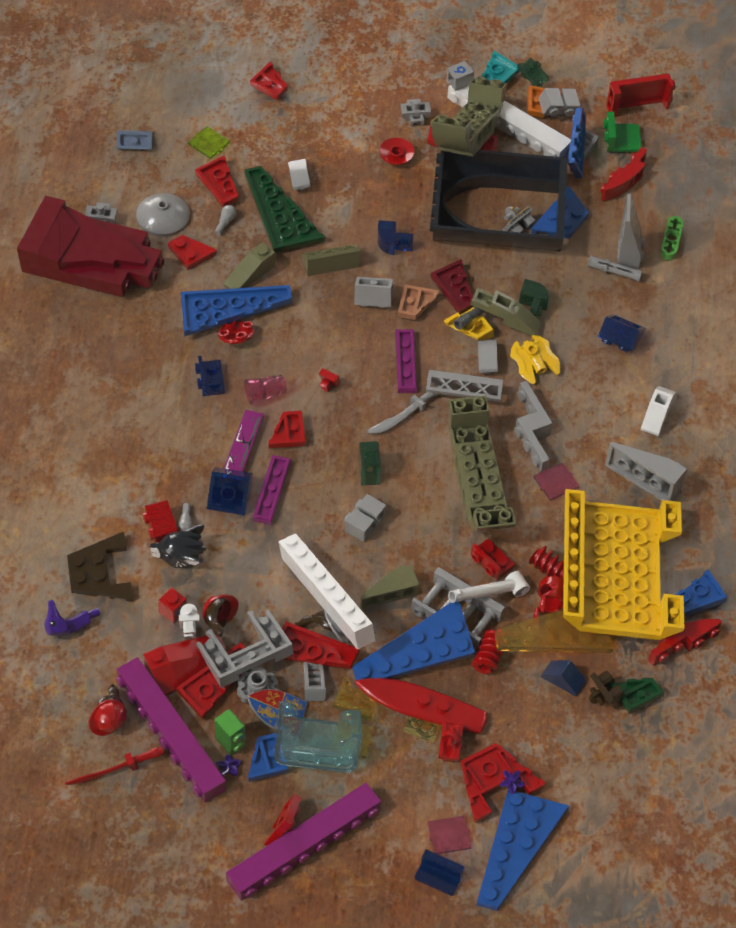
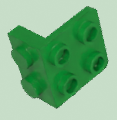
M607 112L606 119H603L602 127L605 129L604 142H606L607 152H638L641 148L639 125L615 124L614 112Z

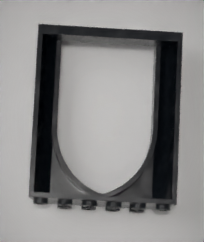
M442 150L441 153H437L436 164H439V167L436 166L435 177L438 178L434 180L432 204L436 205H432L431 218L434 219H431L430 232H433L432 240L561 251L564 239L568 158L478 150L473 157ZM476 188H501L556 193L555 236L476 228L459 220L451 213L446 204L456 195Z

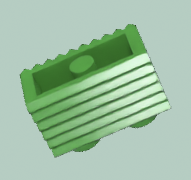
M228 709L215 718V740L223 746V749H226L229 755L240 752L246 744L245 725Z

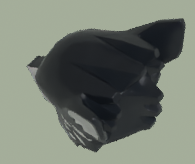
M204 524L188 528L184 531L171 532L160 543H151V556L163 559L174 568L200 565L202 559H198L199 554H203V551L206 550L203 542L199 541L201 538L200 534L205 527Z

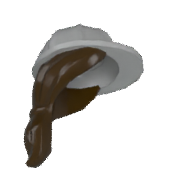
M325 610L319 611L314 615L305 616L300 621L295 622V625L302 628L315 622L322 628L333 631L342 643L348 642L347 636Z

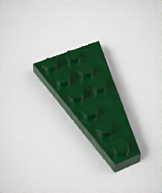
M262 166L244 169L245 178L272 250L275 253L325 242V236L317 231L316 226L308 221L302 210L290 197L284 194L281 187H278L273 182V178Z

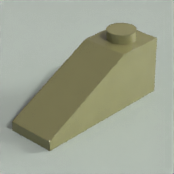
M262 242L245 256L223 282V285L227 289L248 287L275 266V252Z
M412 565L400 566L392 570L362 594L361 609L418 595L419 583Z

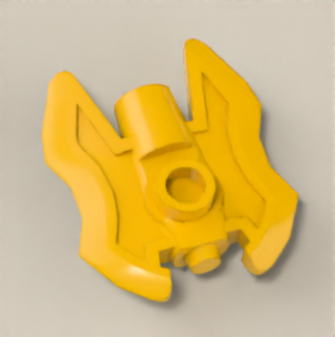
M532 335V341L526 340L522 346H520L518 341L514 342L510 357L517 362L519 374L533 385L536 383L533 369L538 375L546 372L547 367L555 375L560 374L559 358L552 353L548 340L541 336Z

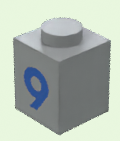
M463 61L447 68L446 80L457 91L469 86V82L474 76V70Z

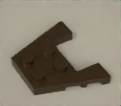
M124 532L67 555L71 593L96 597L97 595L109 596L110 599L115 597L129 602L133 601L131 582L110 584L107 566V553L127 551Z

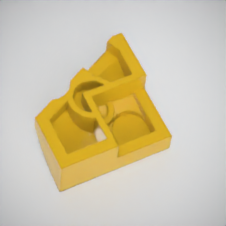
M474 307L464 312L463 314L468 313L469 311L474 309ZM456 313L444 320L447 326L478 341L494 337L493 328L484 316H478L461 330L456 329L453 322L463 314Z

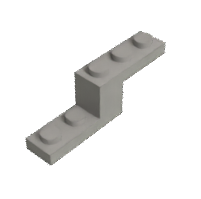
M524 381L520 383L517 394L519 400L525 404L528 415L517 418L514 431L516 436L521 438L525 451L531 455L534 466L538 467L540 472L548 470L550 459L539 443L538 438L551 434L552 422L528 382Z

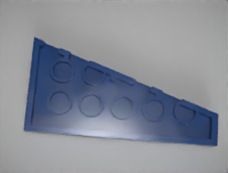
M460 602L449 603L352 666L355 679H391L474 656V647Z

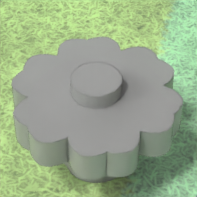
M254 667L250 673L243 672L241 677H239L237 695L242 702L247 703V696L254 692L265 689L277 690L278 680L273 673H266L264 668Z

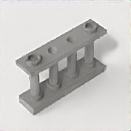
M438 567L433 577L435 585L422 602L413 598L411 611L416 616L426 619L437 612L430 608L429 604L441 589L450 592L471 586ZM488 596L464 600V602L468 603L463 611L465 621L474 609H478L485 614L472 632L469 631L475 650H478L481 638L478 636L491 619L500 622L504 617L505 607ZM448 598V600L445 602V604L441 607V609H442L443 607H445L446 605H448L449 603H451L450 600H449V598Z

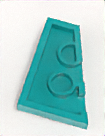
M493 51L492 57L488 61L481 77L486 78V80H501L502 83H508L520 72L521 67Z

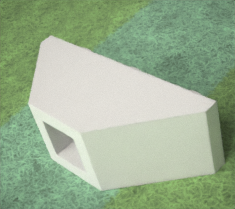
M661 386L655 389L641 426L642 431L659 436L675 398V391Z

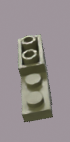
M476 288L470 305L503 318L502 324L530 336L537 335L541 322L525 306L497 290L493 295Z

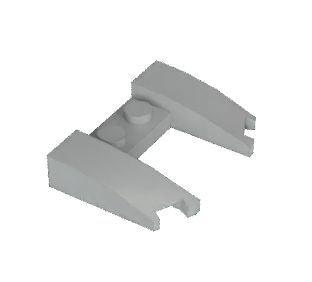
M266 610V617H254V611L247 612V616L261 641L229 656L211 629L206 632L209 639L204 645L199 641L197 642L198 649L221 688L239 680V674L271 659L276 663L293 655L292 643L269 610Z

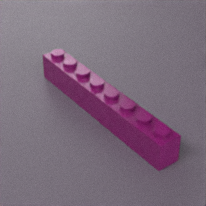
M137 657L117 668L116 681L121 689L125 688L129 701L137 705L140 717L142 719L146 718L152 734H157L162 748L170 752L173 764L175 766L179 765L185 781H190L193 785L194 794L198 798L201 797L204 802H207L226 790V780L140 659Z
M364 783L227 871V883L240 900L254 896L261 887L271 885L275 878L281 874H288L295 865L306 862L310 855L323 851L332 841L340 840L347 831L357 829L367 818L372 819L378 815L381 800L370 786Z

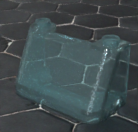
M279 701L274 759L278 764L345 773L356 769L362 743L361 711L345 710L339 715L338 722L298 717V708L295 704Z

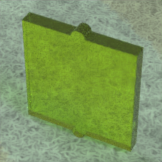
M208 126L199 133L197 132L188 141V145L209 159L221 153L222 149L230 143L228 139Z

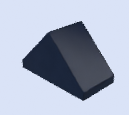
M551 660L541 675V678L574 696L578 695L586 682L585 677L571 660Z

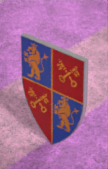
M275 689L260 690L247 696L252 710L261 721L277 731L296 739L298 738L307 706L306 701Z

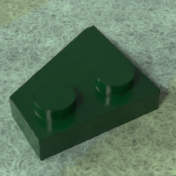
M653 678L627 679L626 682L615 683L614 681L608 686L609 689H612L618 684L625 696L620 700V703L629 714L664 696V691Z

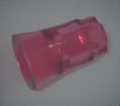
M282 375L244 380L245 394L251 405L287 392L286 381Z

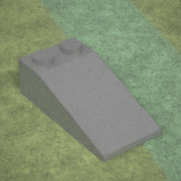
M627 193L618 238L617 264L639 269L640 262L643 263L644 252H641V249L644 248L645 238H642V229L632 195Z
M615 442L609 444L605 462L606 467L661 501H672L681 491L687 470L680 463L669 458Z

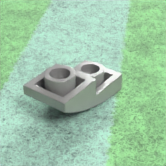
M301 159L288 162L293 190H304L311 187L306 160Z
M497 340L478 341L479 373L489 374L498 372Z

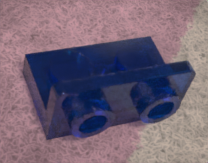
M198 356V363H195V372L200 375V378H197L198 389H202V395L225 394L221 361L202 362V356Z

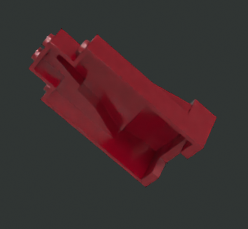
M46 195L17 247L22 272L120 297L124 296L131 284L151 288L153 282H156L158 271L163 268L165 261L162 257V250L150 247L151 240H149L147 231L90 218L66 206L65 200Z

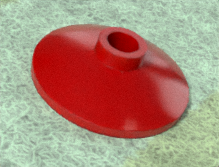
M395 137L385 140L380 146L379 153L385 162L392 165H403L413 158L414 147L406 139Z

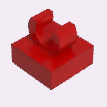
M324 368L319 372L322 380L319 386L322 390L328 392L331 385L338 388L341 383L338 375Z

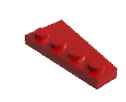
M285 622L282 630L293 646V655L284 658L285 660L352 669L359 655V649L357 650L356 647L292 623Z
M240 642L226 653L229 656L246 647ZM206 666L179 685L177 692L198 716L203 719L233 683L221 688L209 667Z

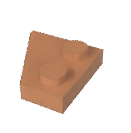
M405 284L397 317L416 320L438 298L439 290Z

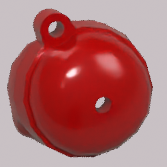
M547 576L539 583L538 595L541 601L539 607H536L534 611V625L537 626L539 612L555 613L563 609L564 579L558 576Z

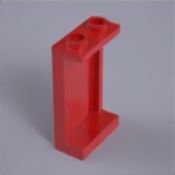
M669 73L610 82L607 96L608 112H614V117H617L620 108L662 102L665 108L669 109L670 103L673 101L672 94L673 90H675V81L671 79Z

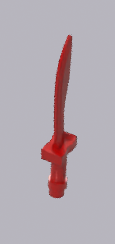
M155 747L148 752L132 757L131 753H127L124 755L126 762L103 771L67 781L65 785L85 783L127 766H131L132 771L139 769L138 763L164 755L162 747Z

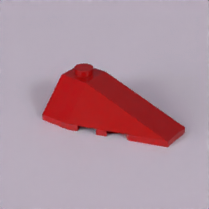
M208 636L164 645L143 654L145 668L165 696L176 692L179 685L207 666L197 647V642L199 641L204 645L209 639ZM216 636L225 651H227L221 637Z

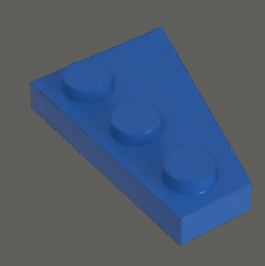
M709 569L703 573L702 577L693 580L686 589H681L675 594L684 596V617L727 602L726 594Z

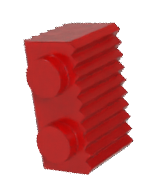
M168 500L145 505V512L142 513L144 523L150 526L148 529L150 540L154 539L155 543H160L167 534L178 531Z

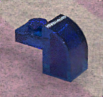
M379 220L377 243L383 252L394 255V250L412 251L414 234L396 233V221Z

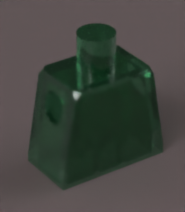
M377 441L360 442L358 462L361 486L380 485L381 460L379 443ZM373 467V472H368L366 469Z

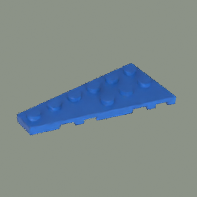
M290 285L181 292L184 336L292 303Z
M509 790L507 791L478 896L477 906L498 911L511 892V889L535 858L550 833L555 829L559 820L567 812L569 805L517 791L511 795Z

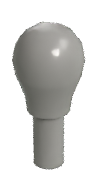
M226 205L222 208L219 224L214 231L216 235L220 236L225 226L236 218L237 211L234 206Z
M189 503L183 504L182 515L177 523L178 531H184L193 527Z

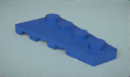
M575 108V115L572 118L573 129L568 156L570 171L573 172L576 179L583 178L586 114L583 108Z

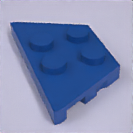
M567 187L564 238L570 239L588 218L589 212L572 189ZM557 199L531 228L532 234L543 232L547 233V235L555 236Z

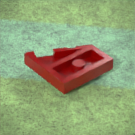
M272 62L267 63L250 80L252 87L275 100H278L287 92V84L281 79L279 72L274 70Z
M184 235L168 242V248L187 270L217 255L215 248Z
M302 410L283 412L279 423L274 429V434L268 442V447L305 446Z
M294 793L285 803L272 827L274 831L266 838L264 845L268 846L279 839L286 831L292 830L296 823L294 818L301 808L299 807L301 797Z

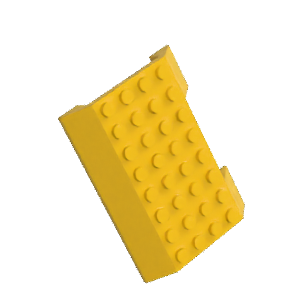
M565 489L563 618L582 632L661 640L684 631V596L663 594L662 600H660L659 544L682 534L681 502L662 500L659 509L585 501V491Z

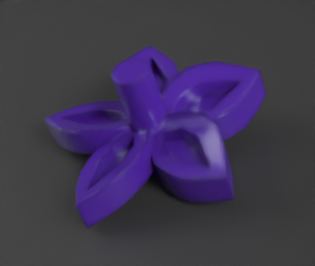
M227 754L225 761L216 762V765L222 768V776L228 772L231 775L237 776V767L241 764L240 760H232L231 756Z
M503 771L506 780H503L499 786L508 787L511 795L516 791V787L525 786L523 781L518 779L520 771H515L512 775L508 771Z

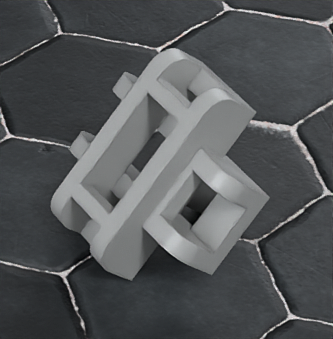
M411 99L407 100V103L400 104L402 118L409 119L410 126H413L415 123L424 125V118L431 116L429 102Z
M97 202L96 206L87 205L85 215L93 219L115 224L117 209L111 208V204Z

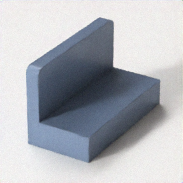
M118 130L117 149L152 150L153 131Z

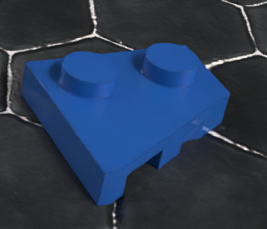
M273 733L257 737L248 773V781L251 782L288 773L278 734Z

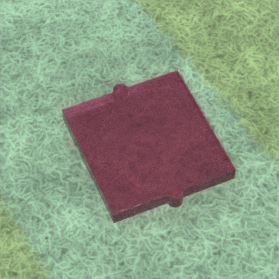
M559 463L533 477L540 486V490L546 494L550 501L564 495L565 489L574 490L579 488L578 483L572 477V473L566 469L563 463Z
M464 816L428 821L429 840L432 841L435 855L471 849L468 836L470 831L466 827Z

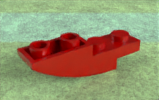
M641 147L637 153L634 152L629 164L627 163L624 168L619 166L615 172L610 174L608 182L604 183L601 187V201L605 202L620 196L642 178L646 165L644 162L647 149Z
M703 619L685 623L684 631L659 640V646L651 650L648 661L654 666L659 662H665L672 653H678L684 647L688 651L700 648L707 639H713L720 633L722 621L720 619Z

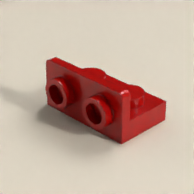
M489 538L480 545L476 543L472 545L471 557L474 562L479 563L489 576H493L497 581L515 567V563Z

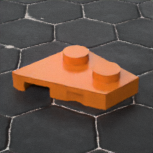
M529 85L527 90L528 115L540 118L545 117L538 99L545 88Z

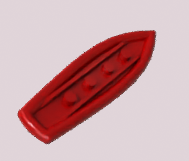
M367 678L355 681V685L374 701L393 711L439 725H443V723L463 725V730L474 733H481L487 724L486 711L417 684L387 678Z

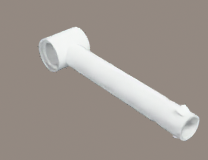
M514 571L504 581L452 590L449 592L448 597L452 603L512 591L515 597H521L530 590V586L520 571Z

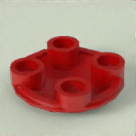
M250 321L229 322L218 331L219 339L229 344L245 342L254 335L253 323Z

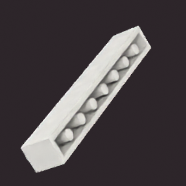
M449 85L447 98L463 107L468 102L469 86L455 91ZM503 102L495 127L544 156L565 157L570 149L571 139L510 103Z
M294 534L279 541L283 561L357 650L374 642L375 635L372 622L298 535Z

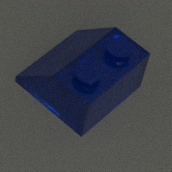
M611 314L605 317L598 337L602 338L601 341L608 345L614 343L619 346L618 349L629 352V350H635L646 328Z
M215 467L211 473L207 509L245 515L251 493L253 473Z

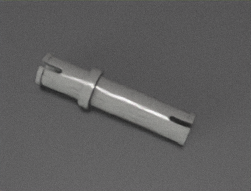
M592 255L587 265L588 267L603 270L602 272L604 273L610 272L638 282L642 275V270L640 271L610 262V259L604 260Z

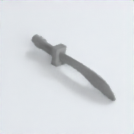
M427 392L419 398L413 395L410 398L411 405L400 414L368 430V433L385 432L403 421L416 409L421 412L426 409V402L439 394Z

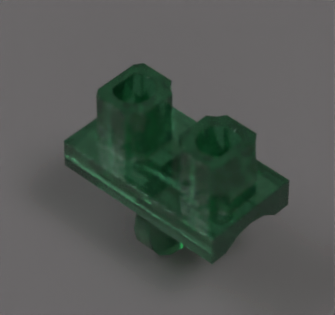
M529 58L526 62L517 65V68L521 71V76L524 79H528L532 86L542 87L543 83L549 81V76L540 68L541 63L539 61Z

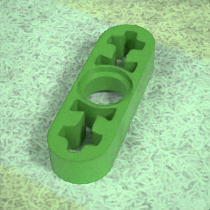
M672 216L668 219L660 255L667 261L675 259L684 223L678 216ZM673 224H677L676 230L672 229ZM674 236L676 240L671 241L667 237ZM668 247H672L670 253L667 252Z

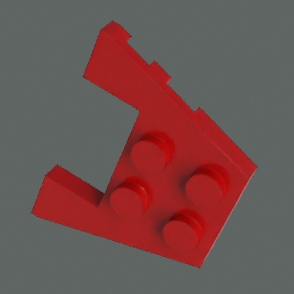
M497 743L460 762L475 823L492 815V810L483 796L501 787L499 786L500 783L506 780L503 774L504 770L510 772L511 775L515 771H520L518 779L523 781L525 785L523 787L528 795L545 788L546 785L541 778L538 779L534 776L530 769L524 768L516 761L515 757Z

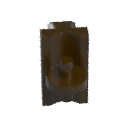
M608 670L600 675H597L595 672L590 675L599 689L596 690L595 687L590 689L592 694L589 696V701L592 704L599 703L600 706H603L605 704L603 699L606 698L614 709L620 707L617 702L625 694L618 684L608 690L607 686L615 681Z

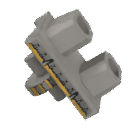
M528 206L518 214L520 211L518 207H507L504 219L506 221L510 219V221L502 231L521 233L524 229L520 226L519 222H522L526 228L531 226L535 221L530 214L533 209Z

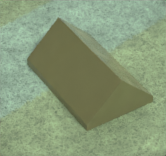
M351 244L301 253L307 276L360 267L361 250L360 247Z

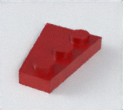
M225 155L195 169L196 176L222 207L238 201V194L231 178Z

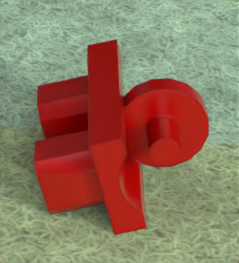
M443 723L438 759L446 762L459 761L463 725Z

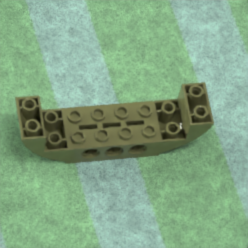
M480 76L474 77L469 82L468 102L453 118H449L447 115H438L431 122L433 140L436 146L439 147V150L473 157L493 135L502 110L507 83H502L501 80H486V78Z
M486 395L450 399L448 401L449 427L453 461L469 526L473 532L515 527L516 520L513 508H507L488 426L490 410Z

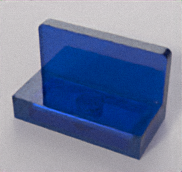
M425 849L421 864L415 874V880L453 896L463 877L465 867Z

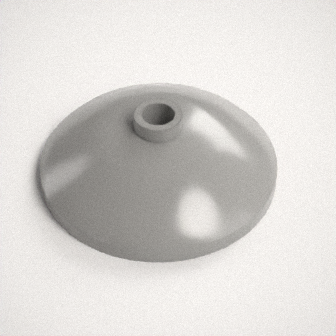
M169 193L154 194L144 199L138 206L136 213L137 222L144 231L151 235L171 236L179 233L187 226L190 220V210L187 203L176 195Z

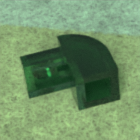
M525 279L520 292L519 303L530 306V311L536 317H541L542 310L547 311L549 292L544 285Z

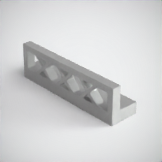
M429 370L426 392L466 398L486 395L487 401L500 402L503 380Z

